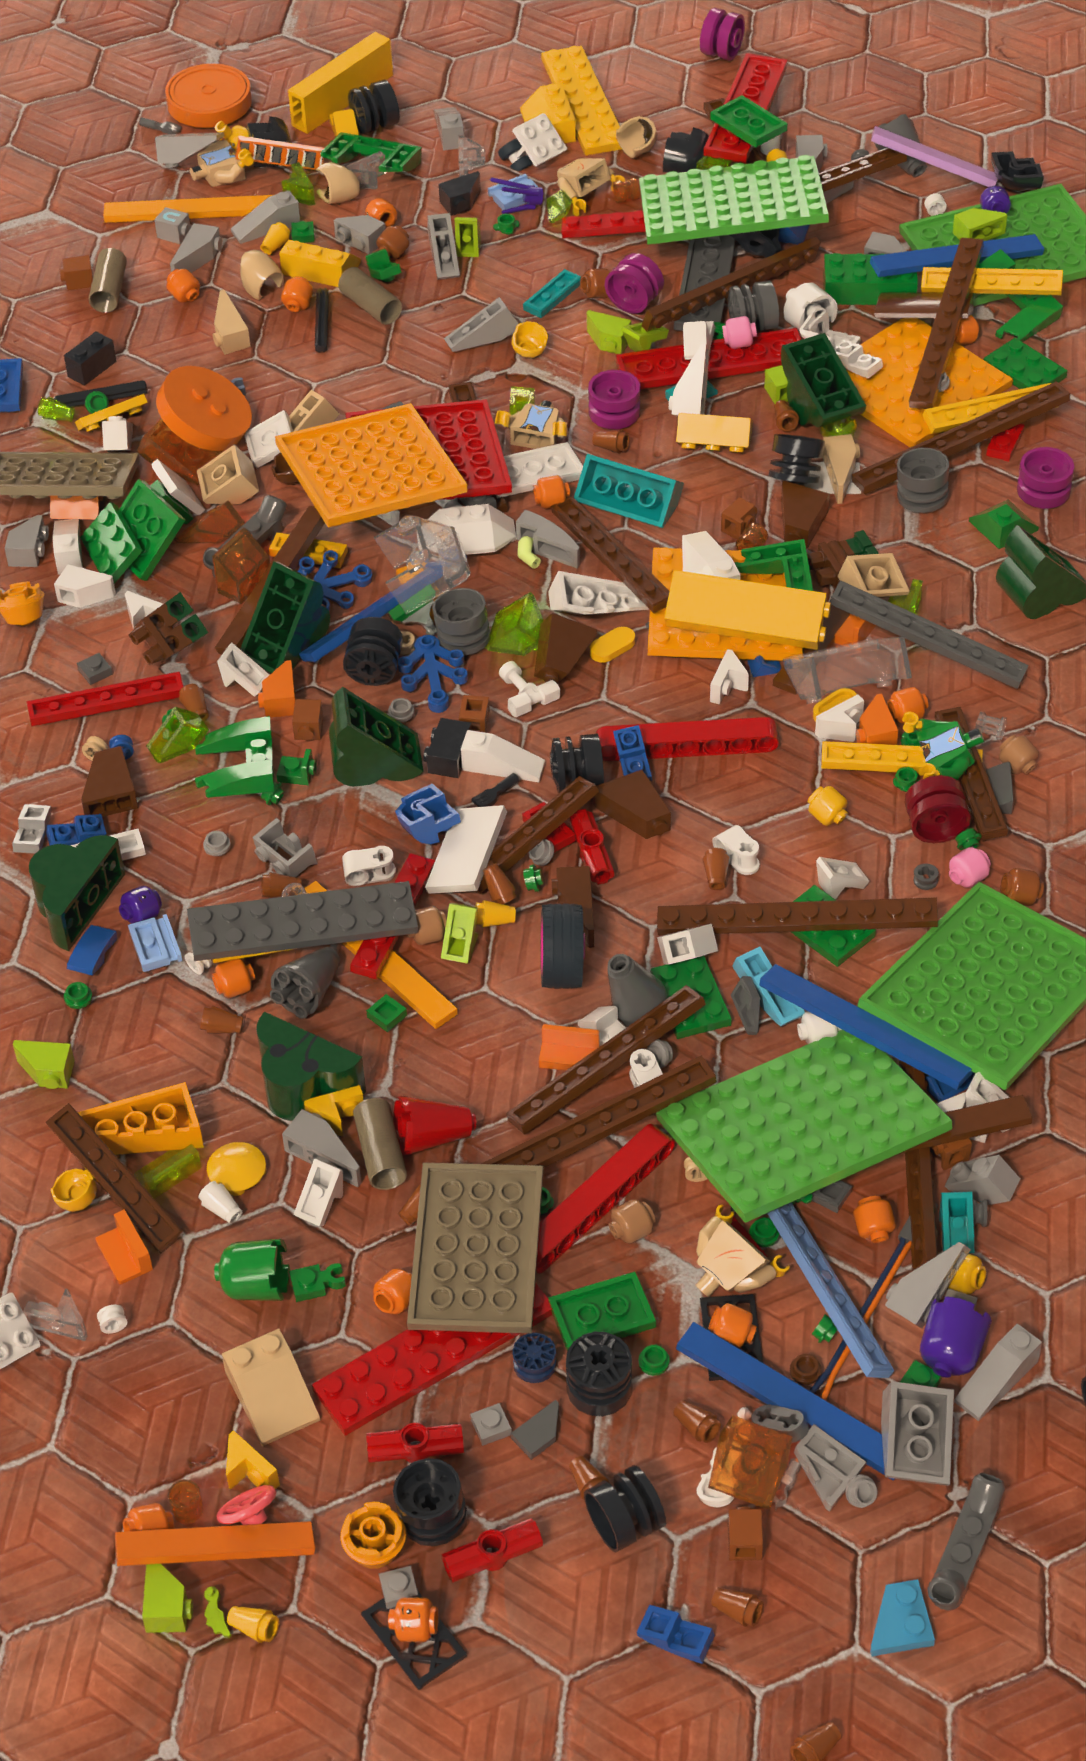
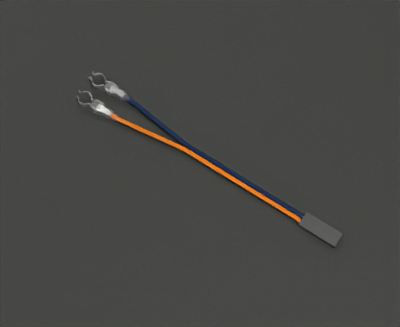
M936 1204L935 1213L938 1210L939 1204ZM910 1216L898 1235L900 1243L859 1311L866 1324L911 1248ZM844 1339L825 1371L809 1390L815 1394L829 1376L821 1396L825 1401L828 1398L836 1375L850 1353V1349ZM771 1438L766 1444L762 1445L757 1455L752 1457L749 1462L748 1471L742 1473L739 1477L738 1493L742 1491L741 1479L749 1477L751 1474L755 1476L757 1484L752 1488H747V1494L756 1491L758 1488V1477L760 1478L766 1473L768 1462L773 1455L778 1440ZM796 1455L789 1461L787 1467L781 1470L777 1477V1485L769 1489L767 1507L771 1503L769 1494L773 1491H778L779 1488L784 1490L786 1498L781 1502H776V1507H781L786 1503L787 1491L789 1492L794 1488L797 1483V1476L802 1469Z

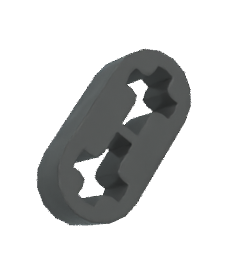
M767 1404L757 1408L751 1416L756 1431L764 1437L793 1443L803 1439L809 1431V1426L803 1414L797 1410Z

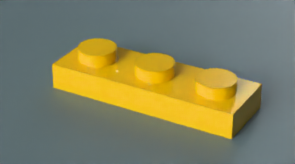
M142 394L79 418L75 421L78 431L86 429L89 432L99 428L100 422L109 421L108 417L120 416L126 412L129 415H133L143 411L142 406L148 402L145 395Z
M276 533L269 547L270 556L275 557L289 534ZM314 539L303 557H311L314 560V564L322 565L323 554L328 550H333L338 554V564L335 567L341 568L348 548L347 544ZM328 557L327 560L333 561L334 558Z

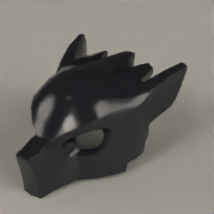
M779 228L729 235L749 255L767 258L782 251L778 240Z

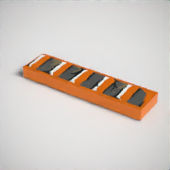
M238 136L235 153L236 159H239L238 153L246 148L251 153L254 162L316 170V168L323 164L324 158L321 157V151L324 148Z

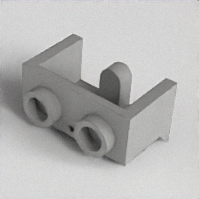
M278 818L274 819L253 837L256 847L254 850L255 854L262 862L270 861L277 874L296 877L308 866L317 864L313 847L307 844L302 848L298 836L293 832L289 836L284 834ZM278 845L292 858L287 861L272 848Z

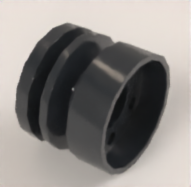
M383 79L371 83L369 89L366 86H361L359 89L354 88L349 91V107L354 111L357 129L362 134L369 133L371 130L376 131L379 128V124L385 128L399 122L400 111L398 101L392 86L387 80Z
M774 434L772 451L783 455L782 459H772L770 461V464L779 466L781 469H770L768 476L782 482L787 481L798 485L819 483L820 476L810 474L809 472L821 471V466L811 463V459L823 457L825 441L804 436Z
M366 617L355 622L350 630L348 646L343 658V668L347 675L356 682L371 686L383 685L391 681L397 671L398 657L403 644V635L399 628L391 621L380 617Z
M597 733L580 735L577 748L573 747L570 736L565 737V749L561 747L560 738H552L550 767L552 779L556 784L558 793L566 788V780H569V784H571L579 776L596 786L604 783L602 751Z
M595 1331L584 1334L576 1339L567 1351V1393L570 1402L579 1411L590 1416H607L622 1409L631 1397L632 1356L629 1347L624 1341L611 1333Z
M430 1458L414 1461L403 1468L395 1479L393 1494L397 1511L404 1522L407 1536L420 1545L433 1547L446 1544L456 1538L465 1527L468 1516L458 1473L448 1463Z
M635 1465L624 1470V1474L619 1472L613 1476L614 1488L609 1482L604 1480L584 1491V1501L590 1518L604 1543L615 1553L637 1541L635 1529L646 1537L652 1533V1529L657 1531L666 1526L665 1512L655 1488L645 1473Z

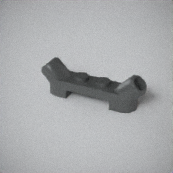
M271 495L264 496L259 511L219 548L210 547L206 549L203 554V563L208 569L212 570V574L216 579L226 581L235 577L242 570L241 562L266 539L273 541L277 532L282 533V518L287 508L286 502Z
M979 1473L974 1476L968 1496L937 1570L928 1585V1596L940 1609L954 1610L963 1602L988 1535L991 1533L996 1522L998 1509L1006 1486L1001 1479L993 1475Z

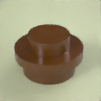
M801 1354L791 1362L790 1375L795 1382L802 1385H810L819 1379L821 1365L814 1356Z

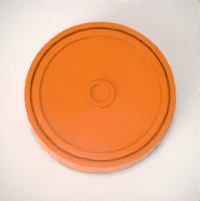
M201 64L186 68L175 74L169 80L165 89L167 108L170 115L178 122L192 127L211 128L215 127L219 121H223L225 124L232 123L246 114L252 103L248 77L242 71L223 64Z
M182 366L172 370L165 378L156 396L158 412L170 430L189 444L205 450L225 451L234 444L237 446L252 421L251 408L243 393L224 376L203 367Z

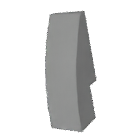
M525 509L516 521L517 540L524 536L532 537L534 554L578 569L580 566V548L576 542L553 522Z

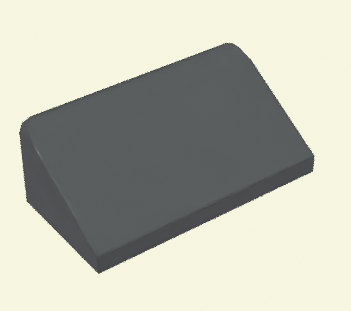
M1005 762L985 771L1002 814H1012L1010 762Z

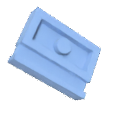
M526 174L507 180L538 187L531 179L527 178ZM497 184L488 188V196H492L493 201L502 210L527 203L523 202V194L502 191L503 187H515Z
M164 914L163 918L157 920L154 917L128 925L143 972L170 965L171 961H182L181 952L167 914Z

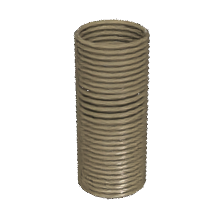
M106 248L98 255L88 299L92 308L99 312L108 313L117 308L127 264L126 257L120 250Z
M351 267L341 275L338 283L339 290L381 324H391L399 317L402 310L401 301L357 267Z
M381 1098L366 1099L354 1108L353 1115L369 1182L372 1187L380 1190L392 1189L405 1181L407 1172L390 1104L387 1100Z

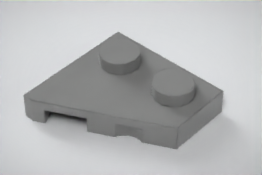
M814 1424L794 1450L799 1463L824 1507L829 1512L845 1493L849 1480L859 1475L866 1464V1461Z

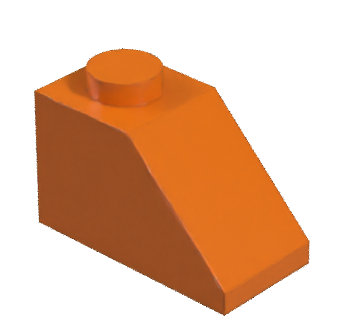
M291 660L285 661L262 681L263 692L258 693L259 708L265 709V716H270V718L292 716L294 713L295 689Z
M882 693L877 694L860 717L859 729H856L857 743L897 745V726Z

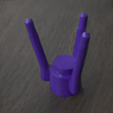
M490 178L491 182L515 187H503L502 191L523 194V202H527L526 205L503 210L502 214L527 209L535 210L536 205H542V187Z

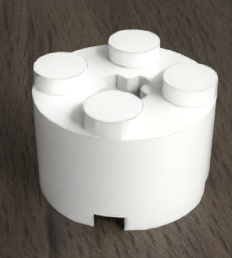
M804 283L796 289L792 288L787 292L784 319L793 327L800 330V327L811 313H814L817 318L823 311L828 312L829 322H834L838 310L837 302L815 283ZM820 322L818 324V328L820 331L819 334H822L823 330Z

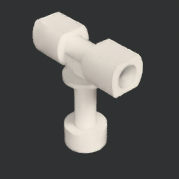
M514 661L505 663L499 670V676L507 684L513 683L519 689L518 695L508 699V710L514 717L530 712L532 705L538 702L546 705L560 699V688L555 681L550 680L539 686H536L534 683H526L521 677V668Z

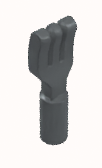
M143 117L139 121L140 126L154 130L157 129L167 134H179L182 129L180 125L169 121L159 123Z

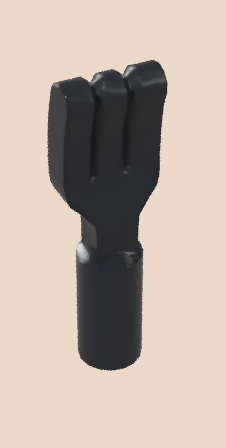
M512 773L495 787L486 789L473 797L471 802L477 807L494 805L499 794L519 782L518 776Z

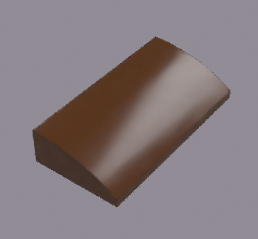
M881 293L876 304L875 318H935L943 293ZM969 293L962 318H968L973 312L974 293Z

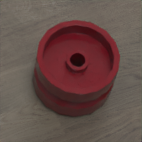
M930 776L919 780L909 788L905 794L904 803L909 815L912 832L916 838L927 843H944L955 839L957 835L968 828L971 816L965 802L966 798L959 781L949 776Z

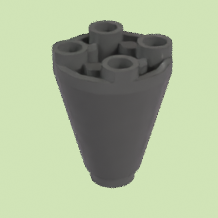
M906 114L898 116L897 119L888 124L883 123L879 126V128L920 143L914 123ZM875 143V146L879 151L887 148L885 146ZM908 155L906 162L898 164L901 169L913 177L920 176L927 169L926 162Z
M324 947L277 968L271 976L272 990L270 991V998L276 1004H281L285 1009L301 1019L314 1013L321 1004L340 963L338 953L330 947Z
M617 954L609 960L607 973L612 1006L618 1008V1019L625 1026H630L667 999V991L662 981L631 957L625 954Z

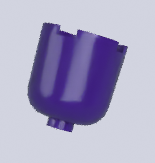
M945 1297L944 1302H938L936 1299L933 1300L919 1351L923 1361L933 1369L936 1375L949 1378L951 1376L965 1375L974 1369L992 1322L987 1312L982 1316L974 1310V1303L954 1297Z

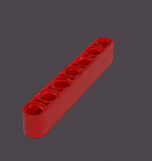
M769 717L603 726L596 731L600 739L603 761H620L613 731L636 725L640 727L647 759L766 753L775 750L779 745L776 722Z
M651 1123L646 1125L540 1222L536 1273L540 1274L547 1270L671 1154L675 1147V1140Z

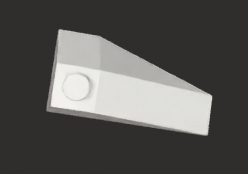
M707 531L682 536L684 572L740 580L741 574L732 558Z
M558 571L548 591L550 609L560 612L586 615L649 610L623 582Z

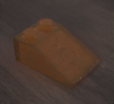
M161 418L142 437L136 452L151 464L158 459L184 480L199 485L197 470L224 451H210L189 444L171 431Z

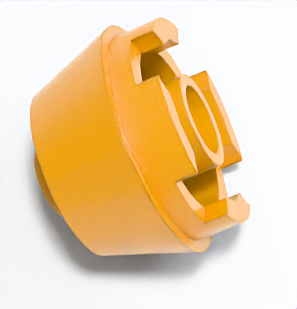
M30 581L11 584L10 589L4 593L0 590V614L8 624L27 625L42 616L44 592L41 591L39 583L31 586Z
M367 1502L364 1504V1507L356 1510L351 1515L349 1513L341 1529V1543L345 1552L357 1563L370 1569L382 1568L390 1564L402 1549L406 1539V1528L401 1517L389 1505L380 1502Z

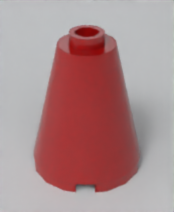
M399 1096V1100H395L393 1120L400 1137L398 1140L402 1155L413 1154L470 1137L472 1131L476 1130V1116L474 1113H471L468 1107L408 1096Z

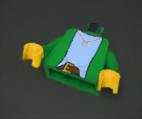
M906 712L902 719L905 722L903 729L906 733H912L916 728L919 732H916L926 760V763L920 766L919 775L923 776V779L930 776L943 775L958 780L968 767L975 762L971 748L985 742L980 729L976 728L965 733L958 721H935L922 718L918 721L919 718L915 713Z

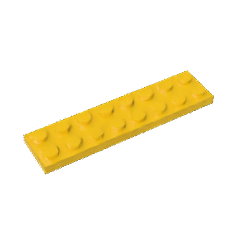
M571 46L565 49H553L542 52L541 59L552 84H562L575 118L576 137L585 156L621 150L622 148L616 138V130L620 126L582 46Z

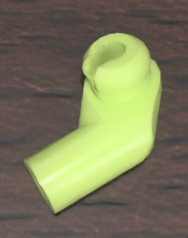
M524 536L518 541L517 556L535 569L540 565L541 559L532 553L534 549L532 547L533 538Z

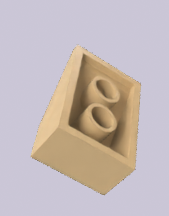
M280 1329L222 1353L225 1373L262 1446L320 1421L317 1409Z

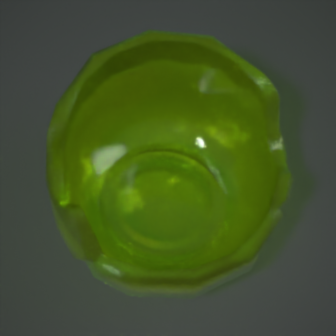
M849 417L845 423L840 420L818 428L822 437L852 434V437H854L857 430V422Z

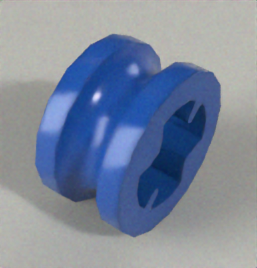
M121 734L110 739V748L123 747L122 751L125 760L133 755V742L129 736Z

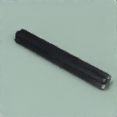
M318 288L316 291L315 351L318 353L326 352L328 347L329 290L327 288Z
M141 380L57 395L54 397L56 408L59 410L85 405L86 397L94 391L102 392L109 401L146 394L147 386L146 382Z

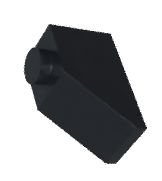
M478 171L438 184L439 202L450 213V216L471 210L481 192L480 173Z

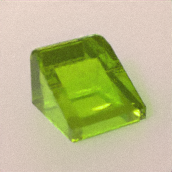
M563 190L547 198L548 216L551 223L566 216L573 200Z
M511 386L509 413L512 416L521 411L526 404H535V388Z

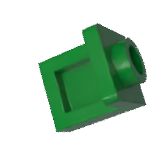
M386 249L378 250L365 257L372 278L388 282L395 279V275L402 273L399 264L390 262Z

